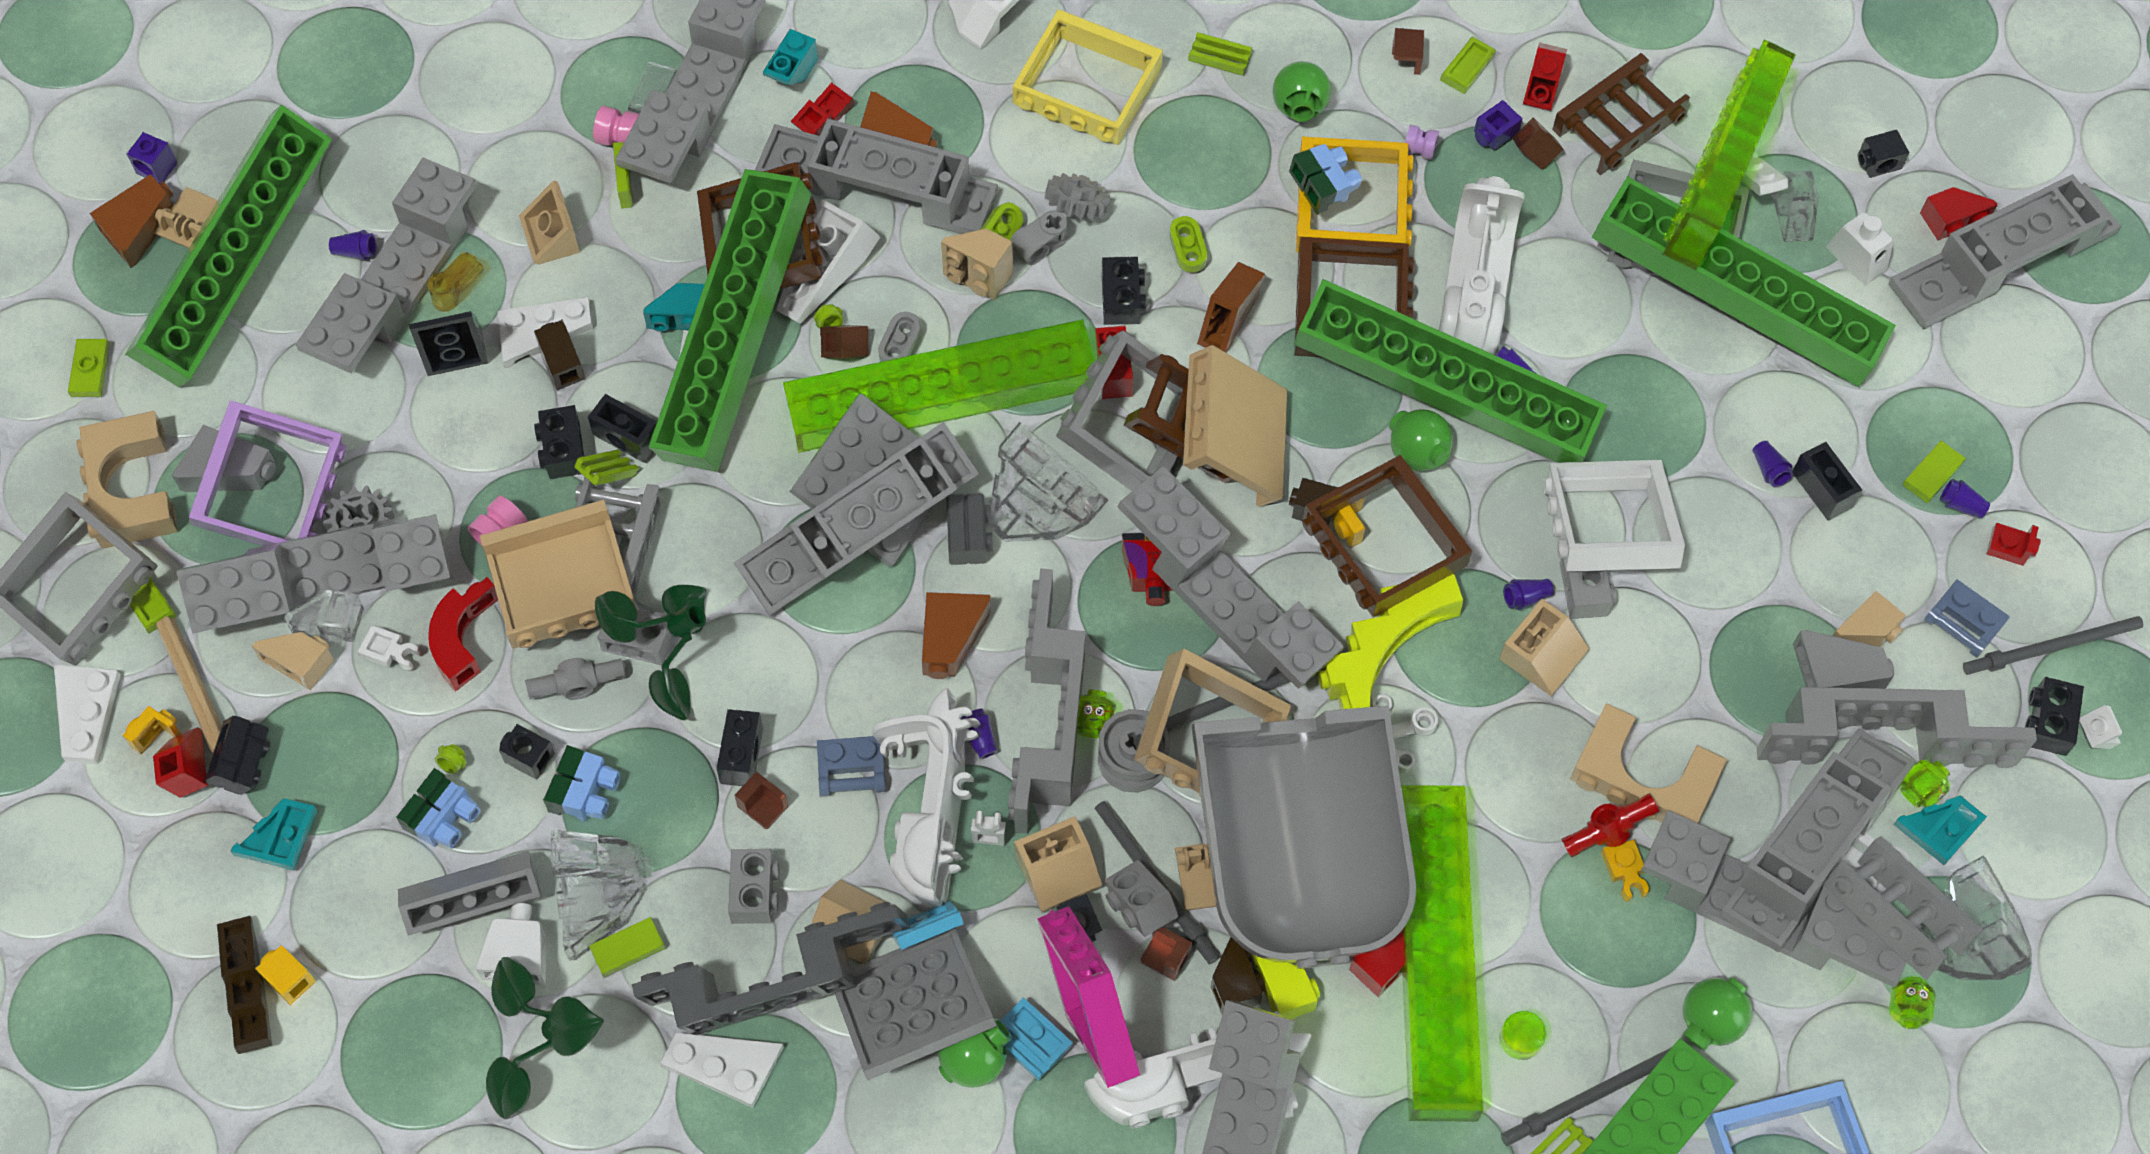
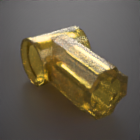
M462 252L443 272L435 273L429 278L427 286L432 304L437 310L450 311L454 309L459 303V295L481 274L483 266L475 256L469 252Z

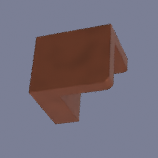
M1395 28L1392 43L1393 58L1395 60L1414 61V74H1420L1423 61L1424 30Z
M1534 118L1512 137L1517 147L1540 169H1544L1564 150L1557 139Z
M838 325L820 327L821 357L853 358L868 356V326Z
M757 771L734 795L737 807L764 829H769L789 807L785 793Z
M1161 927L1153 932V938L1141 957V963L1175 981L1191 954L1192 942Z

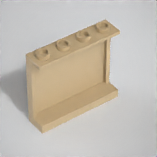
M1214 345L1190 354L1183 465L1192 470L1207 464L1257 492L1256 506L1258 507L1283 499L1287 389Z
M605 500L480 535L507 630L505 631L512 649L517 647L527 648L534 645L537 641L547 638L557 639L574 630L596 627L599 622L595 612V600L597 596L608 591H618L625 594L631 599L636 608Z

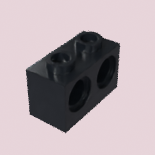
M1102 257L1103 324H1140V312H1146V294H1140V286H1145L1144 268H1139L1138 257ZM1124 276V277H1128V278H1127V279H1120V278H1118V277ZM1121 302H1127V303H1129V304H1128V305H1121V304H1119V303H1121Z
M575 405L538 411L539 423L534 424L537 442L542 441L543 450H538L540 468L547 469L550 479L580 475L581 473L574 466L578 458L585 456L580 420ZM557 427H563V428H562L561 430H559V431H552L553 429H555V428H557ZM560 454H567L563 458H556Z
M2044 677L2038 687L2034 686L2029 696V705L2033 706L2032 715L2028 716L2025 728H2035L2037 740L2031 748L2063 756L2068 755L2077 743L2084 686ZM2049 698L2055 699L2059 705L2054 704ZM2045 726L2052 728L2056 734L2050 733Z

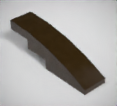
M246 916L217 924L221 977L226 987L227 1010L232 1019L234 1048L237 1054H242L272 1046L264 980L255 969L260 965V957L251 916Z

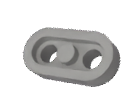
M900 312L891 319L878 347L879 360L885 367L896 369L907 363L921 333L920 320L915 314ZM903 329H909V330H910V332H908V333H903V332H901V331H902ZM893 353H896V354H898L899 356H897V357H890L889 355H891V354H893Z

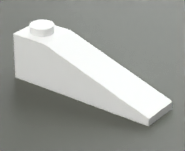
M823 199L817 206V214H813L814 222L816 221L821 234V239L817 240L818 247L821 248L825 261L821 265L822 277L784 288L777 307L779 313L799 324L864 263L880 239V236L864 221ZM804 242L801 250L796 251L794 259L797 262L806 259Z

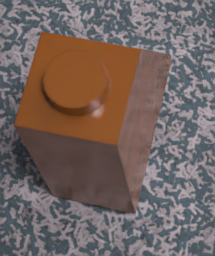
M870 92L861 128L937 148L938 142L933 140V127L879 93Z
M150 174L89 214L98 230L128 266L132 268L138 263L157 236L154 234V231L159 223L155 219V213L158 209H171L173 204L170 198L173 197V193L164 181L158 183Z
M1241 262L1234 266L1210 297L1197 342L1198 345L1205 348L1214 345L1227 353L1259 297L1265 273Z
M926 592L922 650L923 675L933 679H945L947 676H956L991 614L990 595Z

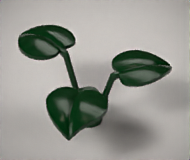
M683 584L669 587L662 595V606L668 615L645 622L636 621L637 610L635 605L625 594L618 591H608L597 596L595 612L598 622L604 632L617 642L630 643L635 640V628L642 629L667 622V628L673 636L682 638L662 664V671L656 670L650 675L648 684L650 695L660 709L680 720L689 719L690 692L687 681L680 670L676 668L669 669V665L683 646L692 640L691 634L700 632L706 623L704 609L706 588Z
M502 957L497 964L491 986L494 1005L501 1014L509 1017L518 1015L521 1009L526 1013L545 1017L546 1020L542 1023L541 1030L543 1036L548 1040L516 1057L512 1063L506 1057H499L489 1067L486 1077L487 1095L493 1109L505 1120L524 1108L531 1093L529 1076L523 1068L518 1067L522 1061L549 1047H553L557 1053L563 1056L575 1055L592 1041L604 1023V1019L590 1011L580 1000L570 996L558 999L551 1011L529 1006L528 1002L535 996V983L529 971L520 962L511 957Z

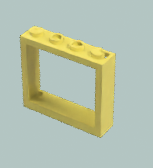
M1058 9L1013 85V104L1018 105L1023 110H1031L1041 114L1048 120L1066 124L1076 131H1083L1096 136L1101 141L1119 145L1162 68L1163 50ZM1060 38L1144 71L1116 122L1032 89Z

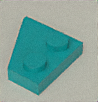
M1960 795L1946 800L1943 804L1925 807L1920 812L1908 816H1899L1893 825L1942 865H1945L1987 816Z
M283 798L272 809L269 816L262 818L253 827L254 831L241 844L236 843L232 846L231 853L237 857L294 871L318 810L313 805Z

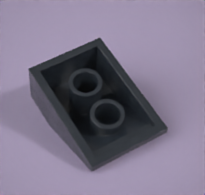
M472 311L409 324L412 337L428 376L489 364L483 332L478 318Z

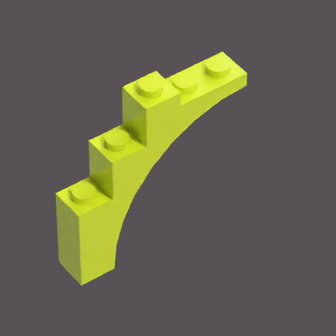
M1455 575L1448 576L1377 615L1376 618L1352 622L1351 633L1349 636H1346L1349 652L1337 654L1317 673L1320 688L1327 690L1329 700L1339 699L1340 710L1370 707L1373 685L1384 664L1393 653L1418 632L1436 623L1460 616L1463 598ZM1397 585L1380 588V594Z

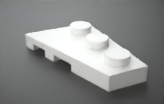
M588 297L497 311L505 368L514 365L515 360L526 355L532 357L540 353L534 331L547 323H555L563 319L571 339L593 329Z
M54 664L61 757L66 762L98 764L121 675L117 670Z
M676 1033L660 1064L661 1067L753 1108L784 1046L780 1043Z

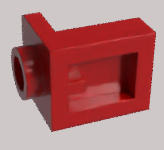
M1996 523L1992 529L1986 554L2024 566L2030 556L2035 557L2041 543V539L2036 538L2039 527L2032 525L2028 532Z

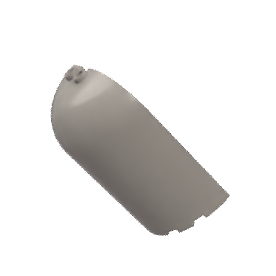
M1389 705L1324 711L1316 718L1260 723V717L1194 722L1191 728L1215 903L1219 918L1233 940L1243 949L1257 957L1274 962L1296 963L1297 969L1316 967L1317 961L1329 960L1330 965L1350 963V956L1375 950L1393 940L1405 927L1412 914L1416 898V879Z

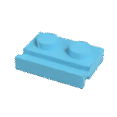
M951 901L943 903L941 907L936 906L909 917L910 928L891 935L902 950L964 923L960 912L957 911V908Z
M1024 997L1000 1020L1012 1037V1040L1005 1044L1007 1053L1038 1081L1073 1047V1042Z

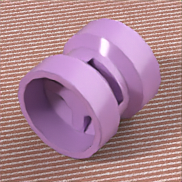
M1410 124L1405 143H1408V155L1420 153L1423 158L1432 160L1439 131L1430 129L1424 132L1419 126Z

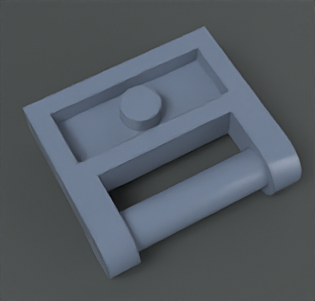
M1956 579L1927 614L1924 621L1931 626L1936 624L1971 649L1969 653L1978 658L2010 616ZM1945 612L1948 615H1950L1952 618H1954L1959 623L1964 625L1966 628L1971 630L1973 633L1978 635L1980 639L1974 637L1972 634L1967 632L1965 629L1960 627L1958 624L1953 622L1951 619H1949L1942 613Z
M874 736L817 740L820 797L830 796V793L872 789H875V792H886L884 757L880 751L881 745ZM874 771V776L829 780V775Z

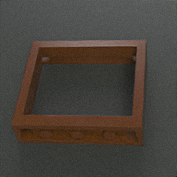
M798 162L763 171L798 177L809 191L813 188L810 173H805ZM741 178L697 191L707 275L709 274L723 233L720 210L732 206ZM812 196L801 224L806 259L787 265L780 289L822 277L821 265L825 261L822 250L818 247L817 240L821 239L818 224L816 221L814 222L813 214H817V207Z
M1313 237L1300 238L1295 339L1310 307L1312 261L1396 266L1395 311L1413 318V307H1408V299L1412 300L1413 281H1408V274L1413 273L1414 266L1413 257H1409V244ZM1294 346V356L1321 357L1301 347Z
M1401 455L1305 505L1302 520L1305 531L1310 536L1316 538L1320 544L1323 556L1327 560H1332L1337 567L1341 581L1345 585H1350L1355 592L1359 606L1364 610L1367 609L1372 617L1383 613L1468 566L1472 554L1471 548ZM1392 483L1447 558L1378 595L1323 519Z

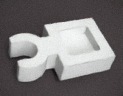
M371 625L357 651L360 658L388 668L392 661L395 660L404 670L413 669L412 663L404 659L406 655L414 654L419 656L421 654L415 644H402L403 639L401 635Z
M977 811L976 818L972 819V843L1004 846L1006 822H1001V814L995 813V816L990 817L984 816L982 811Z

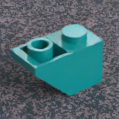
M789 29L763 70V75L786 85L804 82L818 61L816 39Z
M676 283L648 304L643 310L647 329L659 332L667 330L689 331L705 284Z

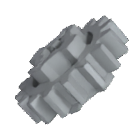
M1062 173L1061 177L1054 175L1052 180H1048L1045 199L1049 200L1048 204L1050 206H1057V212L1065 211V215L1075 218L1077 216L1082 220L1083 216H1086L1093 220L1094 216L1101 218L1103 213L1107 212L1110 194L1105 193V187H1098L1097 181L1090 182V178L1079 175L1078 177L1073 173L1072 177H1069Z
M352 486L350 494H346L343 490L339 491L340 500L330 499L333 509L328 508L324 510L328 519L324 520L323 524L326 530H328L327 532L392 519L395 515L392 508H390L391 504L388 498H383L380 490L377 489L371 493L369 486H365L362 492H358L356 486ZM377 510H379L378 521L375 520V518L378 516L376 513ZM342 517L343 520L340 522L341 525H342V527L339 528V521H340V518Z

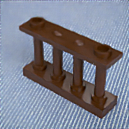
M1642 53L1556 114L1552 130L1559 137L1568 131H1575L1601 155L1596 171L1599 175H1602L1609 169H1616L1625 157L1672 123L1677 124L1682 121L1687 114L1686 108L1690 97L1685 94L1675 102L1669 99L1646 77L1649 59ZM1632 85L1634 87L1639 86L1664 110L1655 117H1652L1625 91ZM1611 100L1613 102L1618 101L1642 126L1631 133L1604 106ZM1589 116L1598 117L1621 141L1610 148L1583 121Z
M1161 354L1146 364V368L1156 373L1157 377L1145 408L1141 407L1128 414L1123 426L1183 459L1185 439L1183 424L1186 419L1189 369L1179 364L1174 357ZM1168 381L1183 389L1171 423L1159 417L1157 413ZM1207 464L1198 467L1225 484L1234 480Z

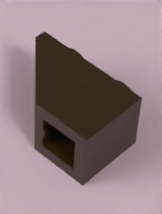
M563 319L555 323H547L534 331L543 363L557 391L585 380L580 360Z
M1230 937L1211 981V989L1221 1014H1223L1226 1000H1233L1254 1007L1261 1004L1262 992L1265 991L1261 974L1259 972L1254 973L1250 961H1253L1252 954L1238 945L1232 937Z

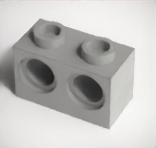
M638 611L636 621L645 622L666 615L655 611L651 613ZM667 622L642 629L635 628L636 638L630 643H620L613 640L601 627L597 638L603 652L661 666L665 661L673 635L667 628ZM650 633H659V635L654 639L646 638V636Z
M731 849L728 905L731 924L772 923V912H778V892H773V880H779L780 866L779 860H774L771 849ZM753 866H761L764 868L763 871L758 875H750L747 873V871ZM759 897L762 899V902L756 907L746 905L750 898Z
M1139 860L1105 879L1109 891L1106 894V899L1115 912L1120 910L1129 928L1136 927L1144 937L1179 917L1170 892Z

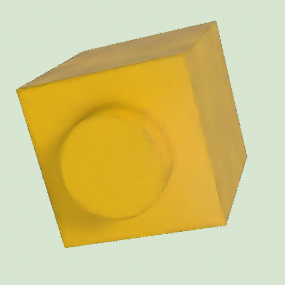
M282 945L276 950L266 953L261 959L260 965L255 968L262 978L289 1005L294 1003L316 982L309 971Z

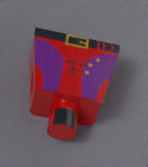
M1122 533V554L1131 590L1133 592H1145L1146 604L1150 606L1164 604V591L1173 590L1152 569L1162 552L1143 533Z

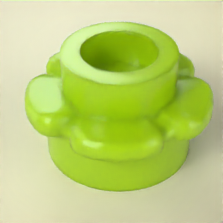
M833 304L821 306L814 315L816 326L820 328L842 325L841 308L835 307Z
M450 744L446 747L441 745L438 748L439 753L435 757V762L443 771L449 774H456L459 769L462 770L466 765L465 753L460 747Z

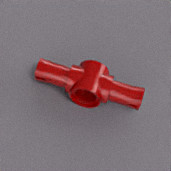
M1650 793L1624 807L1623 805L1617 807L1611 803L1603 804L1592 812L1591 821L1587 822L1588 826L1561 840L1571 858L1596 844L1599 846L1605 844L1608 847H1617L1629 839L1630 830L1635 828L1634 824L1659 813L1660 810Z

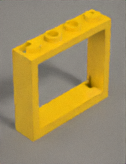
M1302 136L1300 152L1326 144L1328 149L1341 146L1347 154V161L1397 164L1396 235L1310 229L1311 205L1304 196V191L1302 192L1298 187L1296 252L1298 253L1301 237L1406 243L1411 246L1412 230H1406L1407 222H1411L1412 205L1407 204V197L1412 196L1413 180L1408 179V172L1412 173L1413 155H1408V143Z

